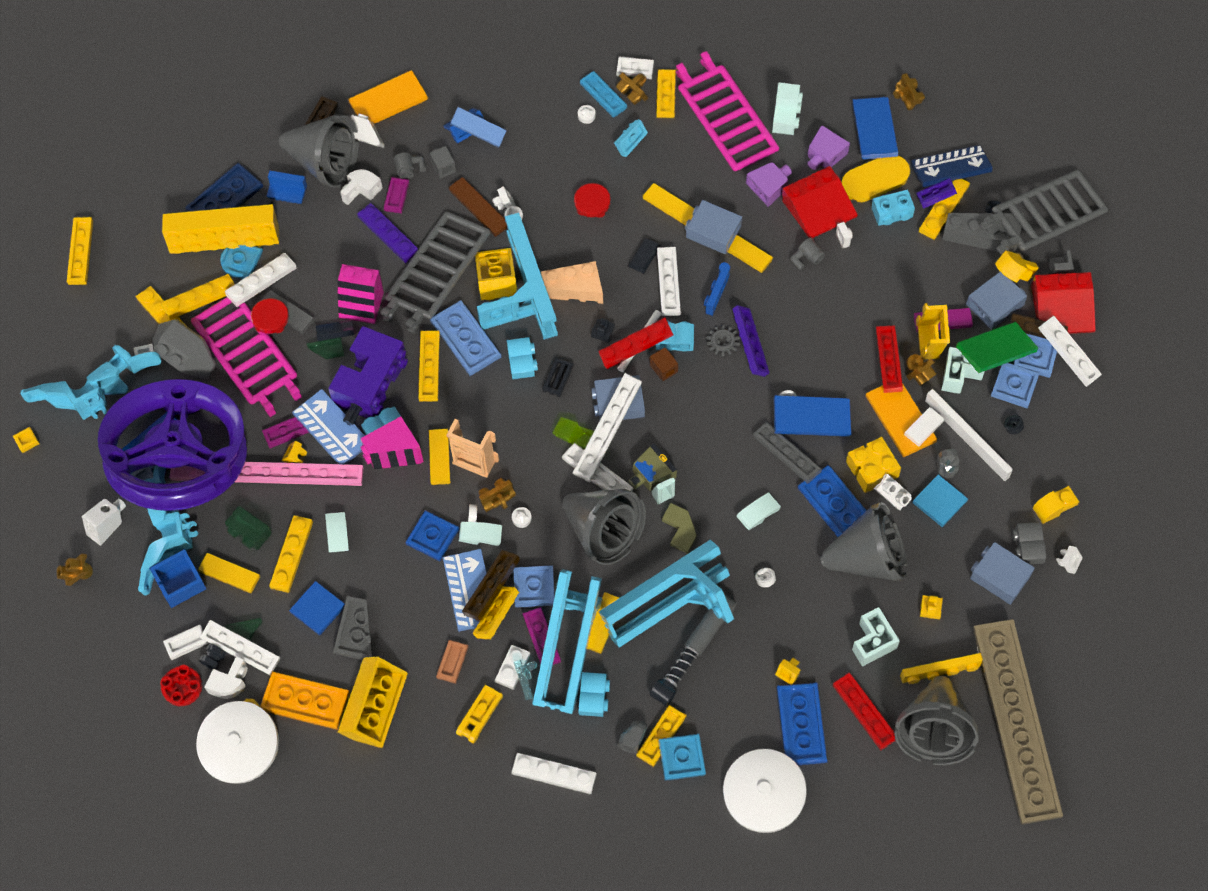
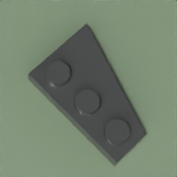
M347 596L333 654L363 660L365 657H372L367 600Z

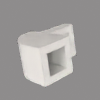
M367 170L353 171L347 175L348 184L343 186L340 193L342 201L347 205L359 193L372 200L382 189L381 179Z
M236 657L228 674L213 669L205 685L207 692L224 699L239 695L246 687L243 680H241L247 673V665L244 659Z

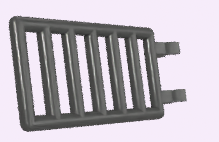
M1074 170L994 206L992 211L995 215L985 217V222L981 223L980 227L985 231L1001 222L1012 238L1003 240L1001 242L1002 245L996 248L1000 254L1015 246L1025 251L1107 213L1108 208L1081 171ZM1076 178L1099 209L1092 211L1070 180ZM1061 184L1065 186L1085 213L1084 216L1078 217L1056 186ZM1051 191L1072 220L1071 222L1065 224L1043 192ZM1034 196L1038 198L1058 225L1057 228L1053 230L1050 228L1030 201V198ZM1023 202L1045 232L1040 236L1036 234L1016 204ZM1010 209L1031 240L1027 242L1022 240L1003 214V210Z
M446 211L386 294L385 298L390 302L381 311V314L384 315L383 320L390 323L395 311L401 306L414 312L412 318L408 319L405 324L409 327L407 329L408 332L415 334L424 317L427 319L433 318L485 243L491 231ZM449 219L481 233L477 241H474L443 226ZM440 233L472 248L465 255L434 241V239ZM429 247H432L461 260L462 263L456 269L424 253ZM420 260L453 276L447 283L416 269L415 266ZM411 274L443 290L437 297L406 283L405 280ZM402 288L432 302L433 305L427 311L396 297L395 294Z

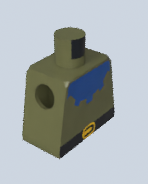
M652 444L634 462L633 472L635 476L628 481L634 489L644 484L651 491L659 483L670 478L675 479L677 477V469L659 448Z

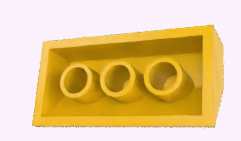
M378 656L363 658L338 733L354 741L383 748L408 673Z

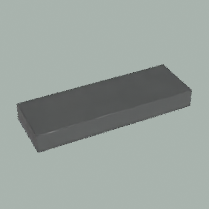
M271 290L262 299L273 298L283 302L289 313L287 324L302 334L315 321L312 316Z

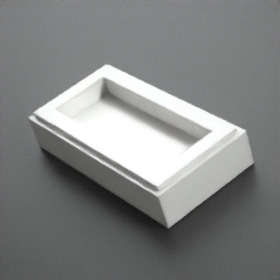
M929 407L909 427L904 435L919 447L944 422V418Z
M197 625L163 641L171 660L209 644L200 638L203 633L201 625Z

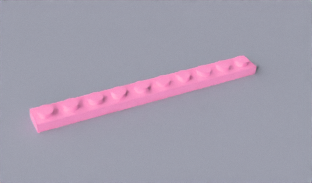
M245 462L243 470L235 482L362 486L364 468L363 465ZM182 466L171 468L169 478L173 481H188L206 472L194 467Z

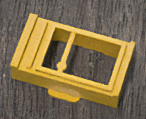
M925 303L922 309V317L918 315L916 318L920 356L922 359H939L947 344L950 343L947 305L928 306ZM939 322H940V330H941V339H939V332H938V324H939Z

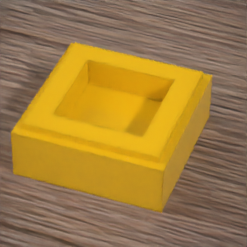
M30 427L13 435L22 453L39 445Z

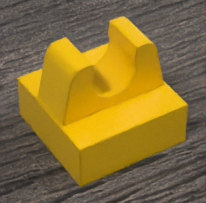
M294 441L289 444L281 461L285 463H303L302 460L298 459V454L305 456L307 451L301 447V443Z
M923 595L920 617L940 620L943 598Z
M792 658L790 662L783 659L775 675L788 684L793 685L801 671L797 668L800 662L795 658Z

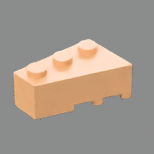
M596 261L541 271L549 299H577L580 302L588 300L603 304V291Z

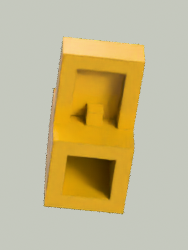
M1007 250L995 263L1003 275L1015 282H1018L1020 279L1029 281L1039 268L1036 263L1024 260L1020 254Z
M1067 486L1042 497L1035 503L1033 509L1044 524L1060 516L1062 512L1078 505L1079 501L1071 488Z

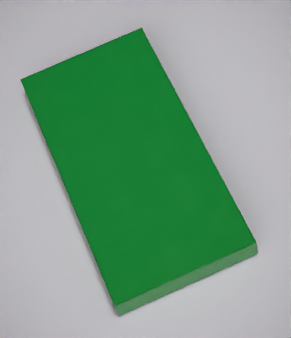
M1016 322L958 342L956 346L978 373L1036 353L1038 350L1037 345Z

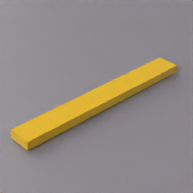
M655 183L643 195L644 200L684 225L693 218L695 208ZM736 235L728 250L730 254L761 273L773 259L772 256Z

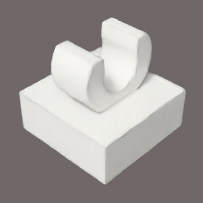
M504 187L497 190L500 196L494 198L493 202L495 206H498L499 210L505 207L516 206L511 194Z
M1069 546L1068 550L1063 549L1060 551L1064 558H1057L1056 561L1060 566H1064L1068 573L1075 574L1082 556L1077 547Z

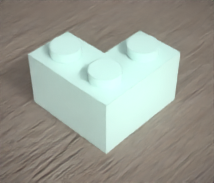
M778 83L773 133L794 135V128H798L799 118L796 117V114L800 113L803 94L799 92L800 85Z
M949 347L941 390L960 394L964 377L982 380L984 372L978 373L957 348Z
M879 607L861 616L859 625L866 636L855 641L852 650L860 664L864 666L897 649L899 639Z

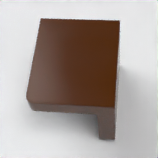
M666 348L650 356V366L662 381L678 372V363Z

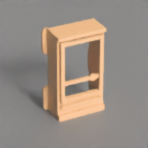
M454 420L447 433L453 457L452 464L487 478L494 463L499 462L498 453L493 451L492 442H496L495 433L492 431L486 432L481 444H477L462 438L459 420Z

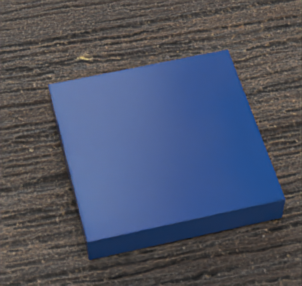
M425 510L408 537L406 545L441 561L459 531V527Z
M315 581L289 611L320 636L344 609L345 604Z

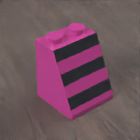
M342 264L338 278L339 318L375 324L384 293L379 270Z
M401 416L360 438L362 456L367 465L371 463L374 469L415 465L423 462L420 446Z

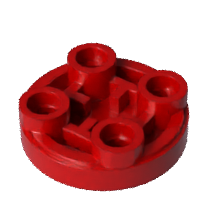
M596 183L581 186L574 196L577 213L586 217H603L610 207V194L608 190Z
M273 298L261 300L251 311V321L257 332L266 334L281 333L284 331V327L289 320L286 305L280 300Z
M180 665L171 669L160 681L164 698L175 706H187L193 703L202 691V680L199 674L187 665Z

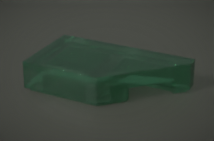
M341 338L307 343L309 350L326 360L345 356Z
M262 618L226 624L225 628L250 640L263 621Z

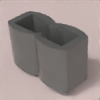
M1041 522L1018 523L1015 530L1012 531L1013 541H1016L1018 548H1015V555L1028 564H1044L1046 550Z

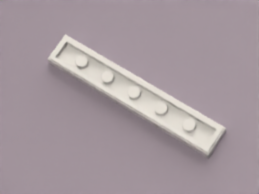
M626 373L624 374L573 471L574 475L591 482L642 381Z
M933 389L928 392L925 402L942 416L944 421L1004 481L1010 478L1013 469Z

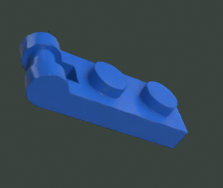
M724 262L719 265L718 279L713 281L710 289L712 293L710 296H706L704 302L706 314L713 316L730 276V265Z

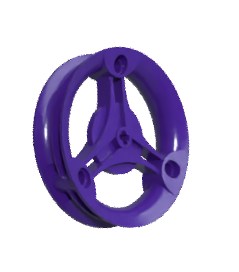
M182 379L164 380L144 385L129 392L109 409L101 422L98 432V448L103 461L104 473L111 487L127 501L153 510H182L213 500L236 481L243 470L247 457L244 424L237 405L221 390L198 381ZM161 408L168 412L164 421L154 426L146 434L142 443L126 451L117 447L124 430L137 418ZM203 409L218 417L227 427L229 446L217 452L205 447L198 428L187 422L188 414ZM175 414L181 415L180 420H174ZM156 465L163 468L190 466L206 472L197 478L171 484L147 482L131 475L132 472Z

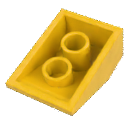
M511 248L483 251L476 254L475 259L481 300L513 296L517 292Z

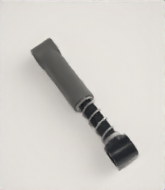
M724 594L732 613L737 602ZM712 609L707 611L684 644L685 651L681 652V657L676 660L675 666L671 667V672L666 674L664 679H659L650 692L649 696L666 707L675 697L677 683L679 680L681 681L682 675L686 673L689 666H692L691 662L693 659L702 655L724 622L722 618H717Z

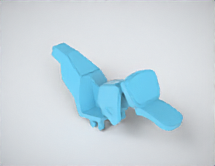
M114 345L112 349L115 356L109 362H105L86 377L88 381H86V384L81 389L73 390L66 381L23 389L20 394L26 402L46 400L56 408L76 410L83 420L90 416L98 419L96 412L102 410L103 414L107 413L105 408L107 402L104 395L127 393L128 386L119 377V374L125 368H128L135 374L144 368L159 365L161 357L156 352H146L131 357L121 346Z
M154 466L153 478L143 481L165 484L166 468ZM147 508L151 521L157 530L161 531L162 538L149 545L141 567L138 590L146 596L151 592L154 576L149 569L150 567L184 549L189 550L193 548L191 538L199 533L198 531L190 532V528L197 526V523L195 521L187 522L185 518L190 517L187 513L180 514L179 510L163 511Z

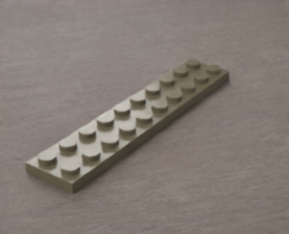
M1014 619L976 625L973 627L979 653H981L983 659L982 667L1020 823L1027 824L1062 818L1063 814Z

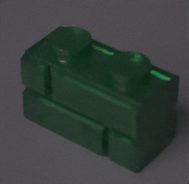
M238 506L225 521L228 529L226 532L233 538L238 536L242 539V544L249 549L253 547L259 550L272 534L268 525L241 506Z

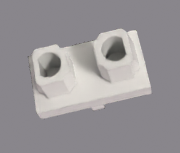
M886 473L882 481L874 488L898 510H901L903 506L905 507L911 500V494Z

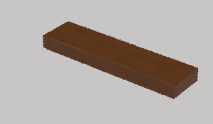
M463 177L449 187V191L495 237L507 229L505 219Z

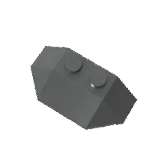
M177 319L160 323L152 339L154 352L158 353L161 358L181 373L206 380L210 379L216 362L212 359L205 340Z

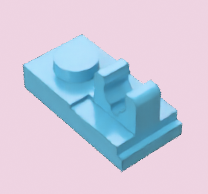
M638 119L630 123L629 128L624 130L622 135L614 142L621 156L627 157L647 135L648 132L642 121Z

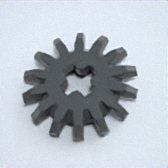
M722 326V330L715 327V333L710 330L712 337L707 336V339L711 342H706L707 345L712 346L709 350L716 349L715 355L722 351V356H724V351L731 355L730 349L736 352L737 349L734 346L740 345V343L735 342L740 339L739 336L734 337L737 333L736 330L731 333L732 328L729 327L728 330H725V326ZM726 338V342H728V344L724 343L723 345H720V341L718 339Z

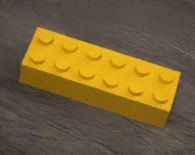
M273 204L163 214L162 232L170 254L218 250L227 247L235 249L239 248L238 245L254 247L279 244V225Z

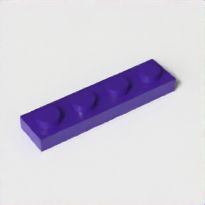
M372 203L357 213L358 218L404 263L410 260L418 251V248Z
M737 305L733 308L734 318L744 345L749 368L752 374L765 377L770 372L751 310Z

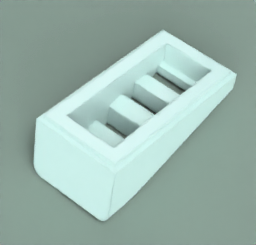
M674 478L659 483L652 490V496L657 504L675 496Z

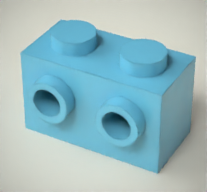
M904 190L873 198L871 209L878 226L912 218L915 207L909 191Z

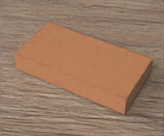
M452 640L448 641L436 676L437 679L456 684L469 648L468 645Z

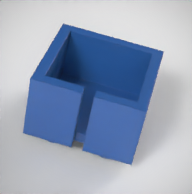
M185 549L149 568L171 608L206 590Z

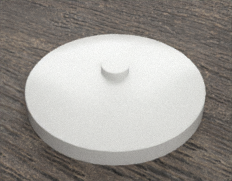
M244 701L229 702L214 709L204 719L197 735V753L201 764L213 777L227 783H246L260 777L271 766L278 751L279 736L273 719L262 708Z
M759 749L742 755L731 765L724 780L723 794L729 813L740 825L751 831L770 833L786 828L797 819L805 804L806 784L800 768L787 755L775 750Z

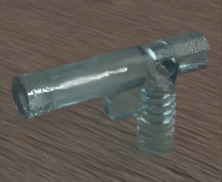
M521 659L514 661L513 663L525 699H532L533 695L528 680L532 678L530 670L536 669L537 663L532 661L523 665Z

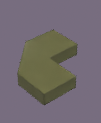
M670 503L662 518V522L678 529L670 546L688 554L697 538L694 526L687 510Z

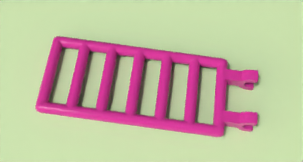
M707 51L701 54L702 59L700 60V63L707 69V72L693 79L687 73L683 63L676 66L678 70L676 75L683 81L678 87L680 92L733 171L745 168L779 150L778 144L723 65L716 67ZM719 73L725 79V81L693 96L687 90ZM728 86L734 92V94L703 109H700L696 103ZM736 100H739L743 106L712 122H709L705 116ZM745 113H748L751 117V121L720 136L714 130V128ZM755 126L761 132V134L730 149H727L723 143ZM763 140H766L770 145L769 148L738 163L732 157V155Z
M226 297L193 317L191 323L205 340L210 350L248 403L255 404L259 401L268 416L271 417L276 412L266 396L275 390L285 386L295 401L302 398L299 389L292 382L297 377V373L269 334L258 332L257 336L223 355L219 349L220 347L254 327L251 321V310L245 302L239 305V309L205 329L202 326L201 321L232 303ZM243 314L248 318L249 321L216 342L210 337V334ZM264 340L268 348L233 369L228 361ZM271 354H274L278 359L277 362L244 382L238 376V374ZM284 367L288 374L255 395H252L248 390L250 386Z

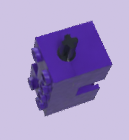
M364 326L360 329L350 348V351L355 353L357 359L354 366L362 369V371L358 372L341 365L328 388L332 401L338 407L347 410L343 422L349 426L355 423L358 415L368 418L378 416L381 413L383 403L386 400L385 392L391 381H396L400 371L406 367L408 362L402 341Z

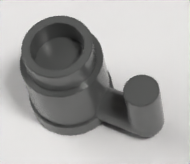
M399 153L394 157V163L400 179H410L414 176V163H418L420 172L426 171L425 161L422 156Z
M808 238L800 245L798 251L790 257V260L799 270H802L805 267L800 260L803 255L816 265L824 259L825 254L813 238Z

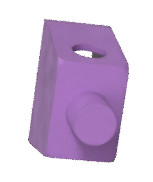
M821 126L808 149V157L810 158L808 166L813 170H816L819 165L824 168L832 167L848 154L850 143L824 126Z
M769 163L749 172L746 184L769 207L782 194V188L788 186L787 177L792 174V171L787 165L779 169L774 163Z

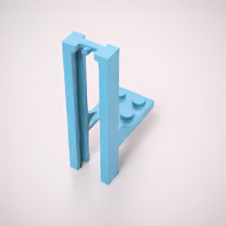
M516 213L505 216L508 228L506 231L524 285L513 296L502 297L497 301L484 302L477 306L480 327L484 330L535 315L543 339L557 336L558 332L554 324L557 321L520 214Z
M707 541L600 610V616L606 623L605 627L608 628L612 641L618 647H621L687 603L705 605L707 609L713 610L718 619L722 618L727 623L734 620L722 589L716 585L730 576L728 569L723 567L721 563L705 573L698 569L721 554L719 547L713 541ZM683 578L694 579L622 627L614 630L613 623Z
M562 569L559 574L532 705L548 706L551 710L556 708L562 712L572 714L577 699L591 628L603 599L598 597L602 578L592 576L588 594L568 590L572 571ZM565 609H574L584 614L565 705L546 701V695L563 613Z

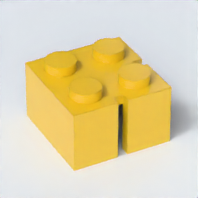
M883 437L867 443L866 448L861 446L848 452L846 463L854 476L857 475V481L864 493L873 490L882 481L885 473L893 479L899 478L901 467Z

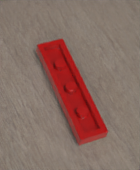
M663 318L598 352L604 366L608 369L674 336L666 318Z
M895 325L876 327L883 393L903 392Z
M850 673L833 683L837 693L880 751L896 741L894 731Z

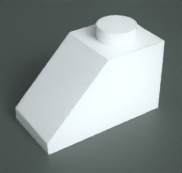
M358 114V117L352 115L351 118L358 130L357 133L354 132L355 140L384 148V143L374 123L368 120L369 117Z

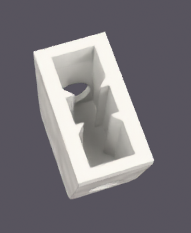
M103 499L82 516L86 535L101 546L121 524L120 512L126 507L125 503L121 499H117L113 503Z

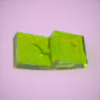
M562 417L553 431V435L572 445L575 443L582 449L586 448L594 433L593 430L580 427L577 422Z

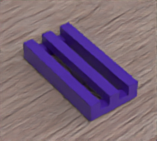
M949 178L916 194L924 209L957 194Z

